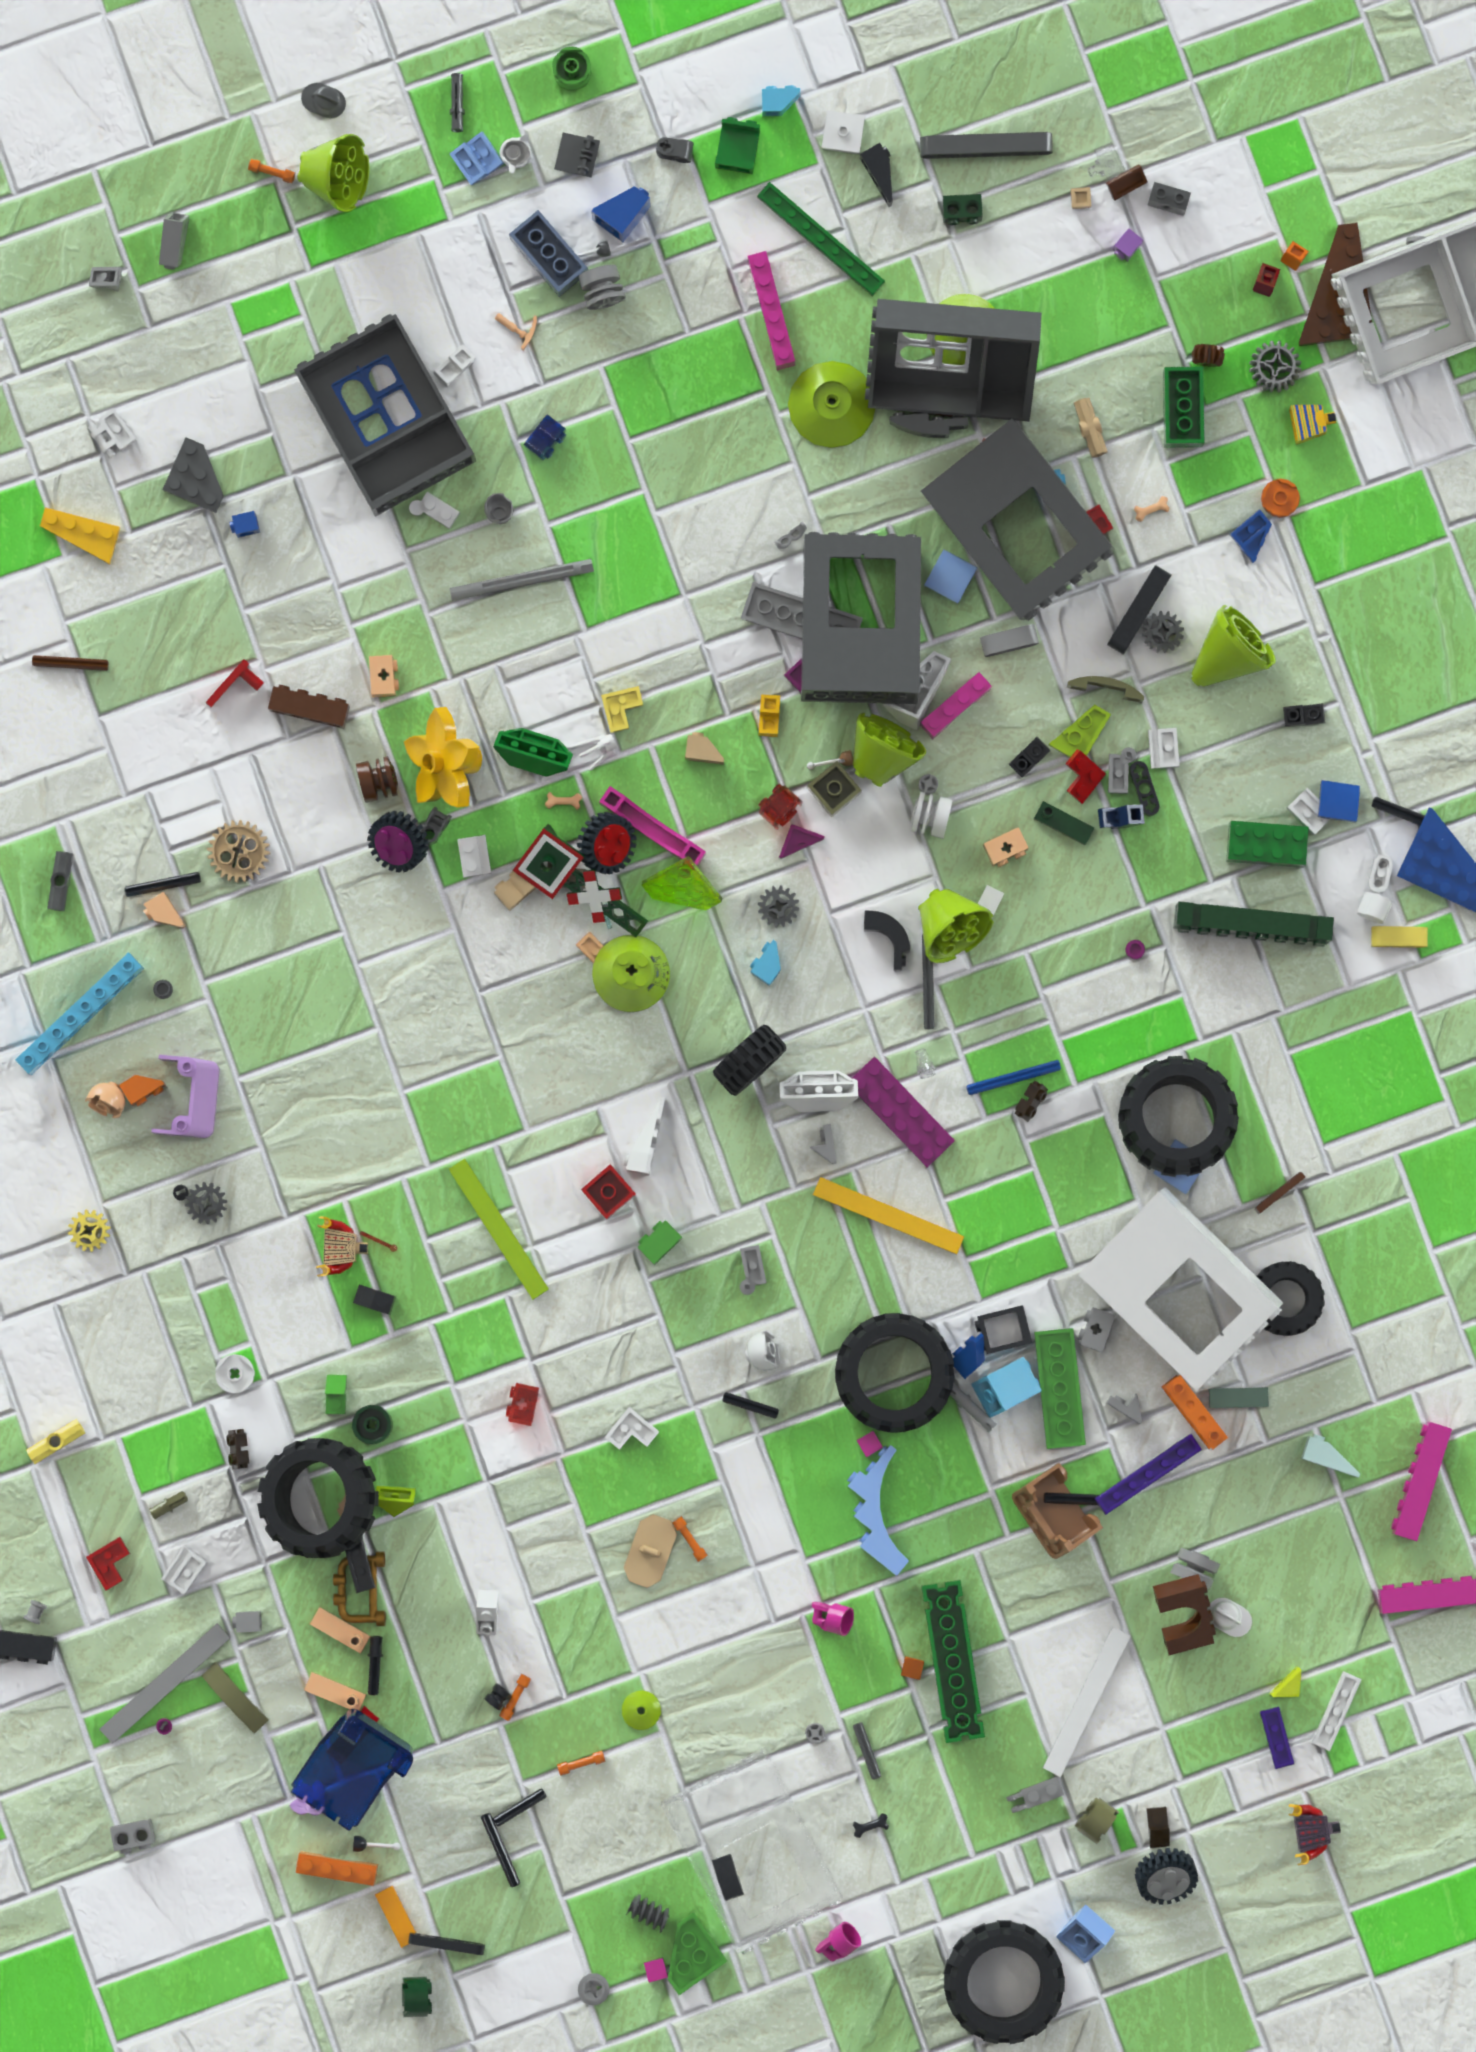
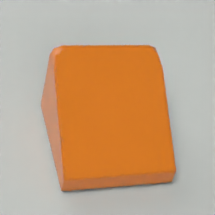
M1292 241L1280 261L1296 271L1309 251Z
M905 1656L901 1676L920 1680L924 1660Z

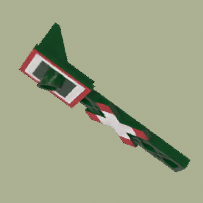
M547 824L512 871L552 900L564 885L572 891L566 894L568 905L590 904L593 923L605 922V916H607L630 934L637 937L648 920L620 901L622 900L620 887L604 889L598 885L595 869L584 870L583 873L577 870L576 867L582 861L584 855L559 838L552 826ZM543 862H550L552 867L547 868ZM571 874L575 876V882L567 880ZM582 886H586L587 891H583ZM620 908L623 910V916H617L614 913V909ZM630 920H636L641 925L638 929H635L630 925Z

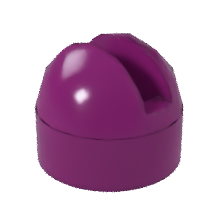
M161 1718L156 1723V1729L160 1734L166 1735L171 1732L172 1723L167 1718ZM166 1721V1725L164 1726L163 1730H161L160 1727Z

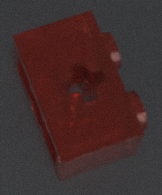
M516 1383L515 1387H511L509 1397L513 1398L511 1406H507L505 1416L509 1417V1422L532 1426L539 1387ZM524 1398V1402L527 1403V1407H523V1409L520 1410V1406L517 1405V1401H521V1399Z

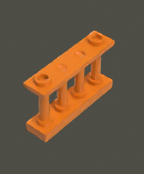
M1176 1375L1161 1386L1208 1449L1211 1448L1213 1450L1228 1438L1181 1375Z

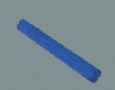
M1058 1060L969 1084L966 1086L969 1095L977 1094L1059 1071L1061 1066Z

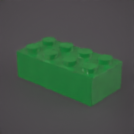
M1164 367V448L1203 447L1205 443L1203 367Z
M1230 821L1226 862L1304 868L1306 866L1309 827Z

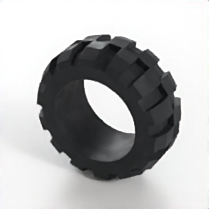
M1168 1056L1165 1060H1154L1143 1066V1069L1137 1075L1134 1074L1126 1085V1089L1121 1097L1118 1113L1119 1129H1121L1123 1142L1129 1153L1132 1152L1138 1158V1162L1150 1170L1152 1168L1160 1171L1161 1175L1172 1177L1183 1174L1187 1176L1202 1173V1170L1209 1166H1214L1230 1148L1237 1132L1239 1120L1237 1113L1238 1103L1234 1091H1231L1227 1084L1228 1080L1218 1070L1214 1071L1208 1067L1207 1062L1197 1058L1190 1060L1184 1059L1183 1056ZM1177 1084L1191 1087L1200 1092L1209 1102L1213 1112L1214 1126L1212 1132L1204 1141L1189 1148H1172L1161 1144L1149 1133L1143 1120V1105L1153 1092L1164 1086Z
M885 1313L872 1317L858 1325L842 1343L835 1366V1382L845 1407L864 1425L878 1431L890 1433L910 1431L930 1422L946 1405L953 1390L955 1378L951 1350H949L941 1334L924 1320L913 1315L900 1313ZM900 1336L912 1340L923 1349L930 1363L931 1380L926 1393L917 1403L905 1409L889 1410L877 1406L867 1398L859 1383L858 1366L861 1356L869 1345L883 1337Z
M308 1438L307 1440L295 1441L285 1446L283 1452L280 1455H274L267 1464L266 1469L268 1472L265 1478H260L257 1491L261 1492V1503L257 1504L259 1516L265 1519L267 1524L265 1530L273 1541H278L285 1551L306 1558H331L341 1555L346 1550L353 1549L362 1541L361 1536L364 1532L370 1531L375 1520V1516H372L374 1506H378L379 1491L374 1490L373 1482L376 1481L371 1466L365 1465L363 1456L353 1447H347L342 1442L332 1439ZM317 1462H323L333 1468L340 1476L345 1488L346 1502L338 1522L328 1531L316 1535L307 1531L298 1523L292 1512L290 1497L292 1486L298 1475L308 1466Z
M997 1920V1922L983 1923L972 1928V1931L961 1937L954 1945L945 1965L944 1991L953 2016L970 2034H974L982 2038L983 2041L994 2044H1015L1024 2042V2039L1033 2035L1037 2036L1047 2028V2024L1051 2019L1056 2017L1062 2005L1063 1992H1065V1976L1057 1952L1047 1938L1043 1937L1036 1929L1024 1923L1019 1924L1012 1922V1920ZM997 1947H1013L1022 1950L1036 1962L1040 1972V1987L1035 2000L1026 2010L1010 2017H996L983 2012L973 2003L968 1994V1976L973 1964L983 1953Z

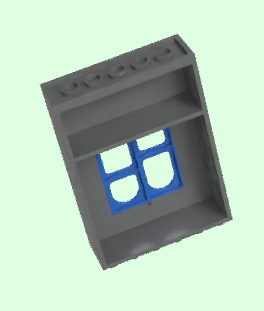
M389 314L381 319L382 322L376 325L374 323L368 325L362 333L350 335L347 341L342 344L338 342L330 347L331 350L325 353L324 351L314 355V359L309 362L303 361L294 369L301 385L375 517L476 462L471 447L396 314L393 316ZM376 365L388 366L396 378L395 383L381 391H376L369 379V373ZM349 380L361 382L373 402L371 407L357 415L351 413L341 394L343 385ZM397 390L404 392L416 414L414 418L400 426L394 425L382 404L383 398ZM378 413L388 431L372 441H367L359 427V422Z

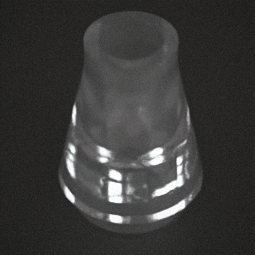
M926 1049L917 1050L915 1052L917 1075H920L921 1079L934 1076L936 1068Z

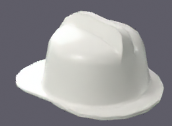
M1217 1598L1210 1603L1208 1610H1211L1213 1621H1210V1623H1213L1217 1629L1233 1637H1241L1251 1629L1252 1617L1244 1607L1227 1598Z

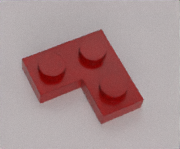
M1077 749L1065 764L1078 775L1067 789V792L1079 803L1083 804L1106 773L1081 750Z
M121 1537L86 1557L105 1591L124 1581L114 1565L117 1561L131 1554Z

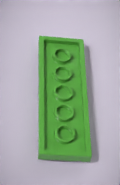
M1073 1328L1034 1332L1039 1383L1042 1390L1040 1393L1046 1449L1086 1445Z

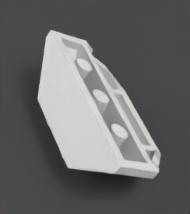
M839 1071L797 1072L787 1080L780 1082V1101L799 1112L839 1111L858 1099V1081Z

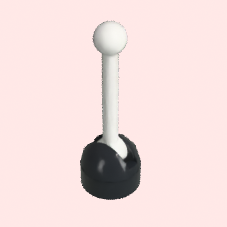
M354 1836L353 1852H361L367 1846L393 1848L394 1850L401 1848V1845L397 1842L394 1844L368 1843L364 1837Z

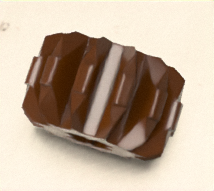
M1197 344L1194 346L1192 351V362L1194 364L1208 367H1219L1223 364L1225 357L1223 347L1210 344Z

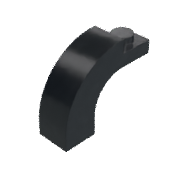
M865 910L864 932H879L891 940L894 947L893 971L901 972L902 967L906 966V955H902V952L910 953V943L905 929L895 918L886 913Z

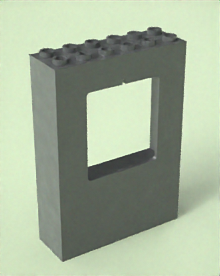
M1013 418L921 490L925 498L1015 614L1023 621L1025 619L1031 620L1037 615L1035 611L1040 607L1044 609L1049 606L1054 596L1060 597L1068 590L1066 588L1068 585L1078 583L1083 579L1082 574L1086 571L1092 572L1098 567L1097 563L1101 559L1105 561L1114 554L1112 552L1115 549ZM1033 487L1074 538L1077 545L1053 563L1055 568L1048 567L1031 582L1025 584L983 531L982 526Z
M810 532L805 534L803 548L802 702L918 703L920 693L921 537H917L914 534L897 536L896 534L878 536L875 533L859 535L857 533L839 535L836 532L828 534ZM861 555H864V559L895 560V627L893 629L829 626V571L831 558L861 559Z

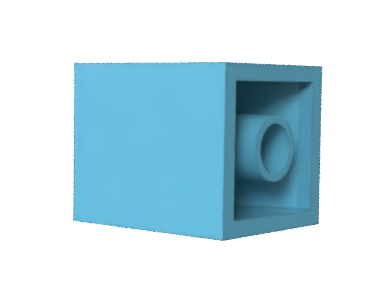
M1024 1356L971 1383L986 1414L990 1418L1042 1391L1038 1379L1034 1377L1031 1366Z

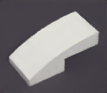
M462 344L443 364L434 370L433 374L447 387L474 362L476 357Z

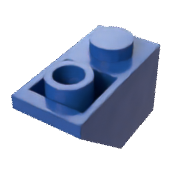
M982 1333L976 1338L972 1335L964 1342L966 1347L962 1348L960 1346L952 1353L954 1355V1368L964 1379L985 1361L984 1335Z

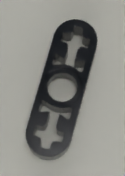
M1136 761L1130 767L1134 788L1139 803L1143 804L1144 814L1154 816L1160 808L1147 765L1142 761ZM1137 765L1144 769L1141 772L1142 778L1146 776L1148 780L1144 779L1138 783L1136 782V779H1140L1139 774L1133 771ZM1143 783L1150 786V792L1147 794H1142L1139 791V786ZM1153 795V798H1150V803L1156 806L1153 812H1150L1149 809L1146 810L1145 807L1148 805L1147 799L1142 801V798Z

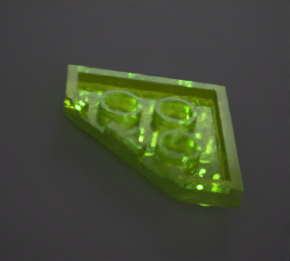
M689 856L643 880L641 884L654 900L701 910H708L721 903L723 899Z

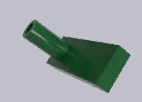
M1044 801L1034 817L1035 820L1083 845H1086L1094 830V827Z

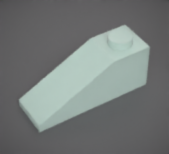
M1316 1434L1313 1437L1308 1436L1301 1459L1354 1477L1360 1476V1473L1329 1442L1324 1441L1325 1437Z

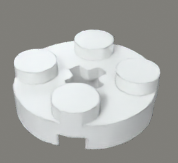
M236 1354L222 1358L217 1364L215 1371L218 1385L224 1391L230 1393H239L247 1390L252 1385L255 1376V1370L251 1361L245 1356ZM231 1369H239L240 1372L238 1374L240 1377L232 1379L230 1377L232 1375Z

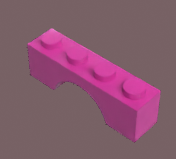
M978 672L921 721L920 726L933 740L962 712L989 692L992 686Z

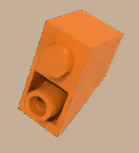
M134 1075L119 1086L132 1106H141L148 1101L146 1098L150 1095L156 1096L163 1092V1087L166 1084L162 1080Z

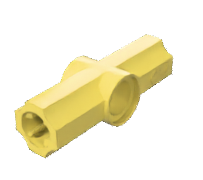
M75 1419L26 1450L28 1456L34 1464H37L84 1435V1428ZM54 1436L60 1438V1445L58 1447H54L51 1443Z

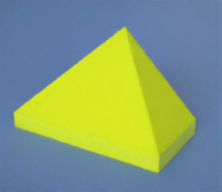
M1296 1666L1269 1694L1272 1697H1299L1302 1670Z

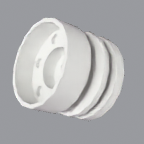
M920 792L919 797L915 801L911 817V831L916 832L918 824L923 825L921 834H924L927 826H930L931 836L943 839L953 799L940 796L937 804H934L933 794H930L929 801L925 802V792Z

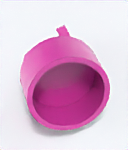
M812 1602V1608H814L813 1624L837 1635L846 1636L849 1633L854 1621V1610L851 1607L837 1603L829 1605L822 1602ZM823 1611L828 1612L826 1618H822Z
M842 1922L829 1932V1936L818 1944L815 1951L818 1954L822 1952L833 1962L848 1956L859 1948L862 1943L861 1937L853 1925L848 1922ZM832 1945L835 1950L832 1951L829 1946Z

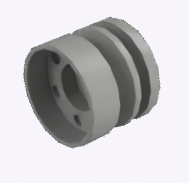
M616 265L599 266L587 270L578 276L581 289L589 291L584 295V299L587 300L586 306L589 310L608 308L626 298L625 292L621 291L623 290L622 284H614L620 280Z

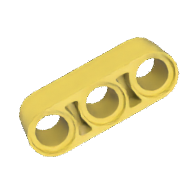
M1371 927V947L1425 948L1428 947V928Z

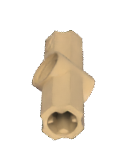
M1083 398L1074 402L1079 419V428L1082 437L1086 440L1091 457L1094 458L1106 454L1108 451L1102 436V427L1099 418L1094 413L1090 398Z

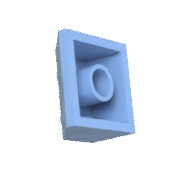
M1085 1905L1070 1919L1057 1934L1056 1938L1086 1963L1107 1944L1115 1930Z

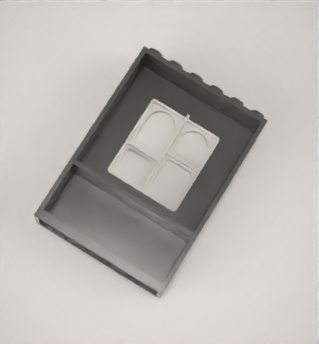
M878 299L877 307L873 306L872 318H876V320H872L871 332L875 334L870 335V346L873 347H869L868 360L872 361H868L867 373L871 374H867L866 386L870 388H866L865 400H869L868 408L1003 420L1013 418L1015 421L1030 422L1040 345L1042 313ZM903 332L927 334V338L924 340L912 339L905 336ZM935 335L966 337L968 340L966 343L935 340ZM906 346L935 348V357L932 363L909 361L904 359L900 352ZM943 350L966 351L965 364L952 365L942 363Z

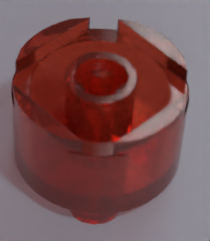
M778 784L772 790L773 794L769 798L765 797L758 805L760 807L759 814L776 830L779 829V824L782 827L787 824L798 812L795 809L797 805L801 807L803 803L786 785L782 786L781 784Z

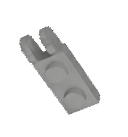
M1056 1776L1021 1789L1020 1792L1006 1798L1008 1801H1014L1023 1796L1025 1803L1011 1808L1012 1813L1064 1796V1793Z

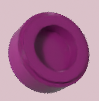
M1139 940L1130 941L1125 948L1126 955L1133 960L1140 959L1145 953L1144 944Z

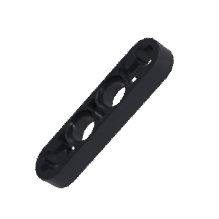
M409 1933V1944L484 1955L485 1944L420 1933Z

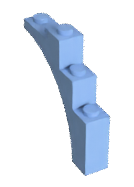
M890 1445L888 1448L884 1446L878 1453L880 1456L879 1460L876 1463L872 1461L866 1468L867 1475L861 1471L858 1473L854 1471L847 1481L850 1482L848 1487L866 1500L864 1503L860 1501L853 1510L855 1512L854 1517L871 1530L870 1534L866 1532L859 1540L862 1543L860 1547L897 1576L909 1560L896 1548L890 1539L880 1510L882 1478L889 1461L896 1452V1449Z

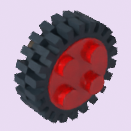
M609 812L597 813L598 817L595 815L591 817L592 822L589 820L585 822L588 826L587 828H581L580 831L584 832V835H578V839L582 840V843H577V847L581 848L579 852L584 855L581 862L585 863L586 867L591 870L595 869L596 872L610 875L613 872H620L619 868L624 869L626 865L623 862L629 863L631 861L628 855L634 856L635 852L631 851V847L636 848V843L632 841L637 840L636 835L632 834L635 832V829L630 827L632 824L626 818Z

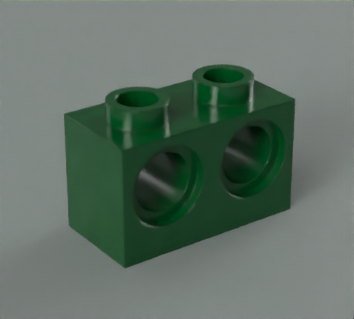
M981 194L943 196V223L958 225L959 222H967V224L973 225L978 224V221H982ZM974 206L977 212L971 214L967 211V208ZM955 207L958 213L952 215L948 212V209Z

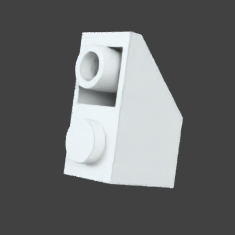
M478 1590L476 1634L496 1635L498 1591Z

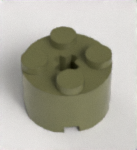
M1095 1798L1085 1809L1088 1813L1081 1816L1075 1824L1077 1831L1095 1844L1101 1840L1100 1836L1102 1834H1106L1115 1821L1116 1815L1119 1814V1811L1101 1798Z

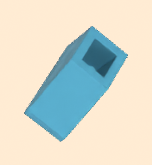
M788 85L785 88L767 86L766 89H762V116H782L800 97V88Z
M774 940L771 943L767 942L761 950L763 955L760 959L756 957L750 965L752 968L751 974L768 986L772 984L781 971L777 943Z

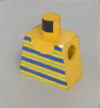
M1291 405L1289 408L1296 445L1325 435L1327 432L1326 425L1336 423L1335 412L1324 414L1322 405Z

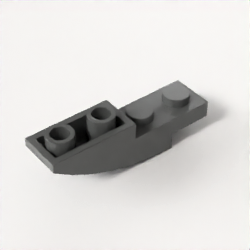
M899 412L894 413L889 419L892 426L904 432L927 438H949V430L968 428V418L957 415L952 416L951 419L934 417L929 421L928 413L912 412L911 415H905V413Z

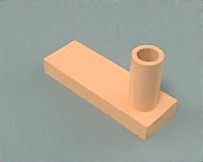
M319 1607L310 1625L360 1654L370 1639V1635Z
M311 1672L304 1691L359 1713L366 1697L365 1693L314 1672Z

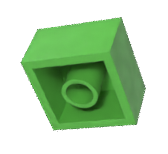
M660 1220L652 1228L654 1232L650 1236L645 1234L638 1241L640 1244L638 1249L654 1265L683 1239L666 1220L663 1223Z

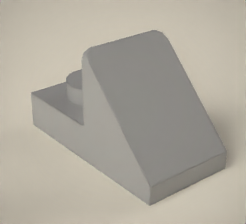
M92 267L89 286L93 288H109L118 292L122 268Z
M831 1124L823 1125V1130H820L821 1142L825 1141V1145L812 1146L810 1148L830 1163L836 1164Z
M1137 1394L1133 1396L1128 1406L1125 1405L1126 1401L1117 1395L1115 1398L1109 1397L1106 1402L1107 1404L1138 1424H1141L1142 1416Z

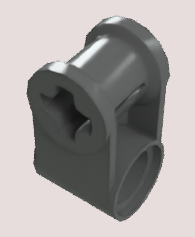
M663 137L657 142L656 153L662 159L690 163L694 143L685 139ZM663 145L667 146L666 151H663Z
M437 807L432 809L423 826L424 828L421 830V832L432 831L435 833L434 838L429 840L427 845H434L438 841L452 818L451 815L447 816L438 811Z

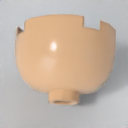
M114 1082L96 1084L85 1099V1102L89 1101L88 1106L104 1116H107V1113L113 1114L112 1118H119L126 1104L123 1092L119 1089V1085Z

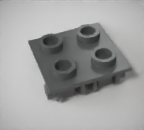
M563 132L554 170L592 178L600 140H596L590 135L582 137Z

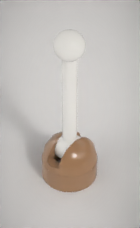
M852 751L842 752L838 759L818 763L809 762L807 768L812 770L814 767L833 764L836 761L844 766H853Z

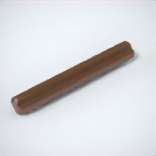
M39 655L32 657V665L39 667L107 671L109 668L108 660Z

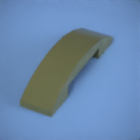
M1080 677L1068 681L1066 687L1086 691L1087 684L1124 691L1123 699L1139 703H1142L1144 700V696L1132 686L1108 677Z
M217 1662L202 1675L221 1700L253 1733H256L269 1720L229 1678V1675Z

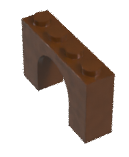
M1199 1574L1153 1586L1155 1600L1160 1613L1184 1607L1196 1610L1195 1614L1186 1622L1162 1628L1168 1655L1214 1644L1213 1635H1216L1214 1624H1210V1621H1213L1211 1610L1207 1609V1607H1210L1208 1595L1204 1594L1208 1592L1205 1581L1201 1582Z

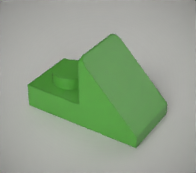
M327 1375L325 1388L326 1414H346L347 1375Z

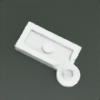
M426 492L421 501L414 500L409 505V510L413 515L419 516L424 512L448 529L452 527L460 514L458 510L429 492Z

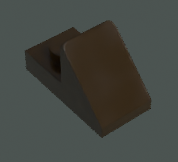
M1166 1806L1146 1808L1150 1848L1170 1846V1829L1168 1827Z

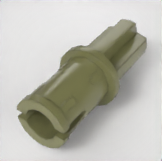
M181 1491L169 1499L165 1498L163 1502L149 1508L152 1517L157 1519L169 1511L173 1512L174 1508L187 1502L188 1498Z

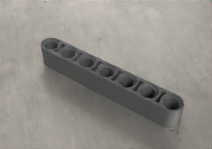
M1052 133L932 135L920 137V155L924 159L1032 156L1053 153Z

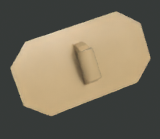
M652 1514L640 1521L624 1565V1570L630 1582L648 1588L661 1581L677 1536L671 1520Z

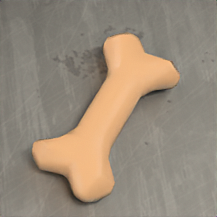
M1162 496L1157 503L1145 508L1135 506L1136 520L1142 522L1146 515L1158 510L1168 512V498Z
M549 792L545 806L550 809L554 805H572L578 810L580 808L579 801L582 799V796L577 793L573 797H555Z

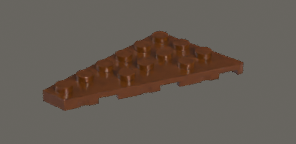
M1358 222L1342 224L1337 227L1299 340V346L1351 340L1350 334L1352 332L1350 326L1347 327L1343 318L1345 312L1338 304L1337 298L1339 295L1337 290H1334L1332 287L1331 279L1333 278L1331 274L1363 262ZM1365 288L1363 289V294L1371 314L1368 290Z

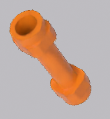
M251 159L248 170L258 173L260 171L283 178V181L287 183H293L296 174L288 169L283 171L263 165L261 161Z
M682 1516L672 1522L676 1530L681 1532L694 1551L693 1555L698 1562L708 1556L703 1547L700 1548L686 1527L687 1523Z
M524 1674L520 1675L516 1682L518 1685L506 1707L502 1708L499 1714L500 1717L510 1721L514 1713L513 1709L524 1688L528 1687L531 1678Z
M598 1751L586 1758L569 1763L567 1761L559 1763L557 1767L561 1776L570 1773V1770L593 1763L597 1765L606 1761L603 1751Z

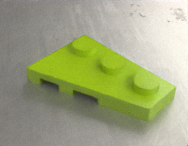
M1094 704L1048 745L1069 758L1077 749L1087 756L1111 714Z

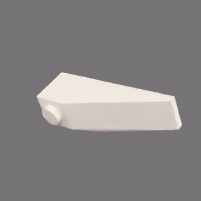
M933 651L920 663V693L917 704H883L899 723L915 730L918 729L946 673L951 658Z
M661 1097L631 1148L630 1154L625 1155L624 1166H627V1171L650 1175L665 1098Z

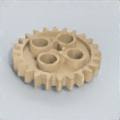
M233 820L231 821V826L224 823L225 829L222 830L218 827L219 834L212 833L215 840H209L213 847L207 848L209 852H212L207 857L208 859H214L210 865L217 866L215 869L216 873L222 871L221 878L228 875L229 882L233 877H235L236 883L239 882L240 878L246 882L248 876L254 880L253 874L256 873L260 876L261 874L258 869L265 870L263 862H269L265 858V855L271 854L265 850L270 847V844L264 843L268 839L267 836L261 837L262 829L256 832V824L250 828L249 821L245 825H243L242 820H239L238 825ZM230 835H237L238 840L236 843H228ZM245 835L246 837L241 846L243 854L239 853L236 867L233 868L232 865L237 856L234 850L240 848L241 838ZM255 841L256 847L253 850H248L246 848L247 842ZM224 853L231 854L232 857L229 862L222 861ZM249 859L250 865L247 868H241V860Z

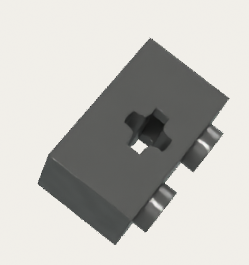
M1154 182L1147 205L1184 216L1191 192Z

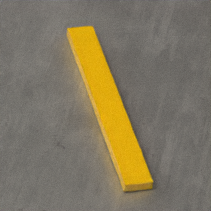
M822 1177L819 1178L813 1193L818 1198L956 1255L964 1239V1236Z

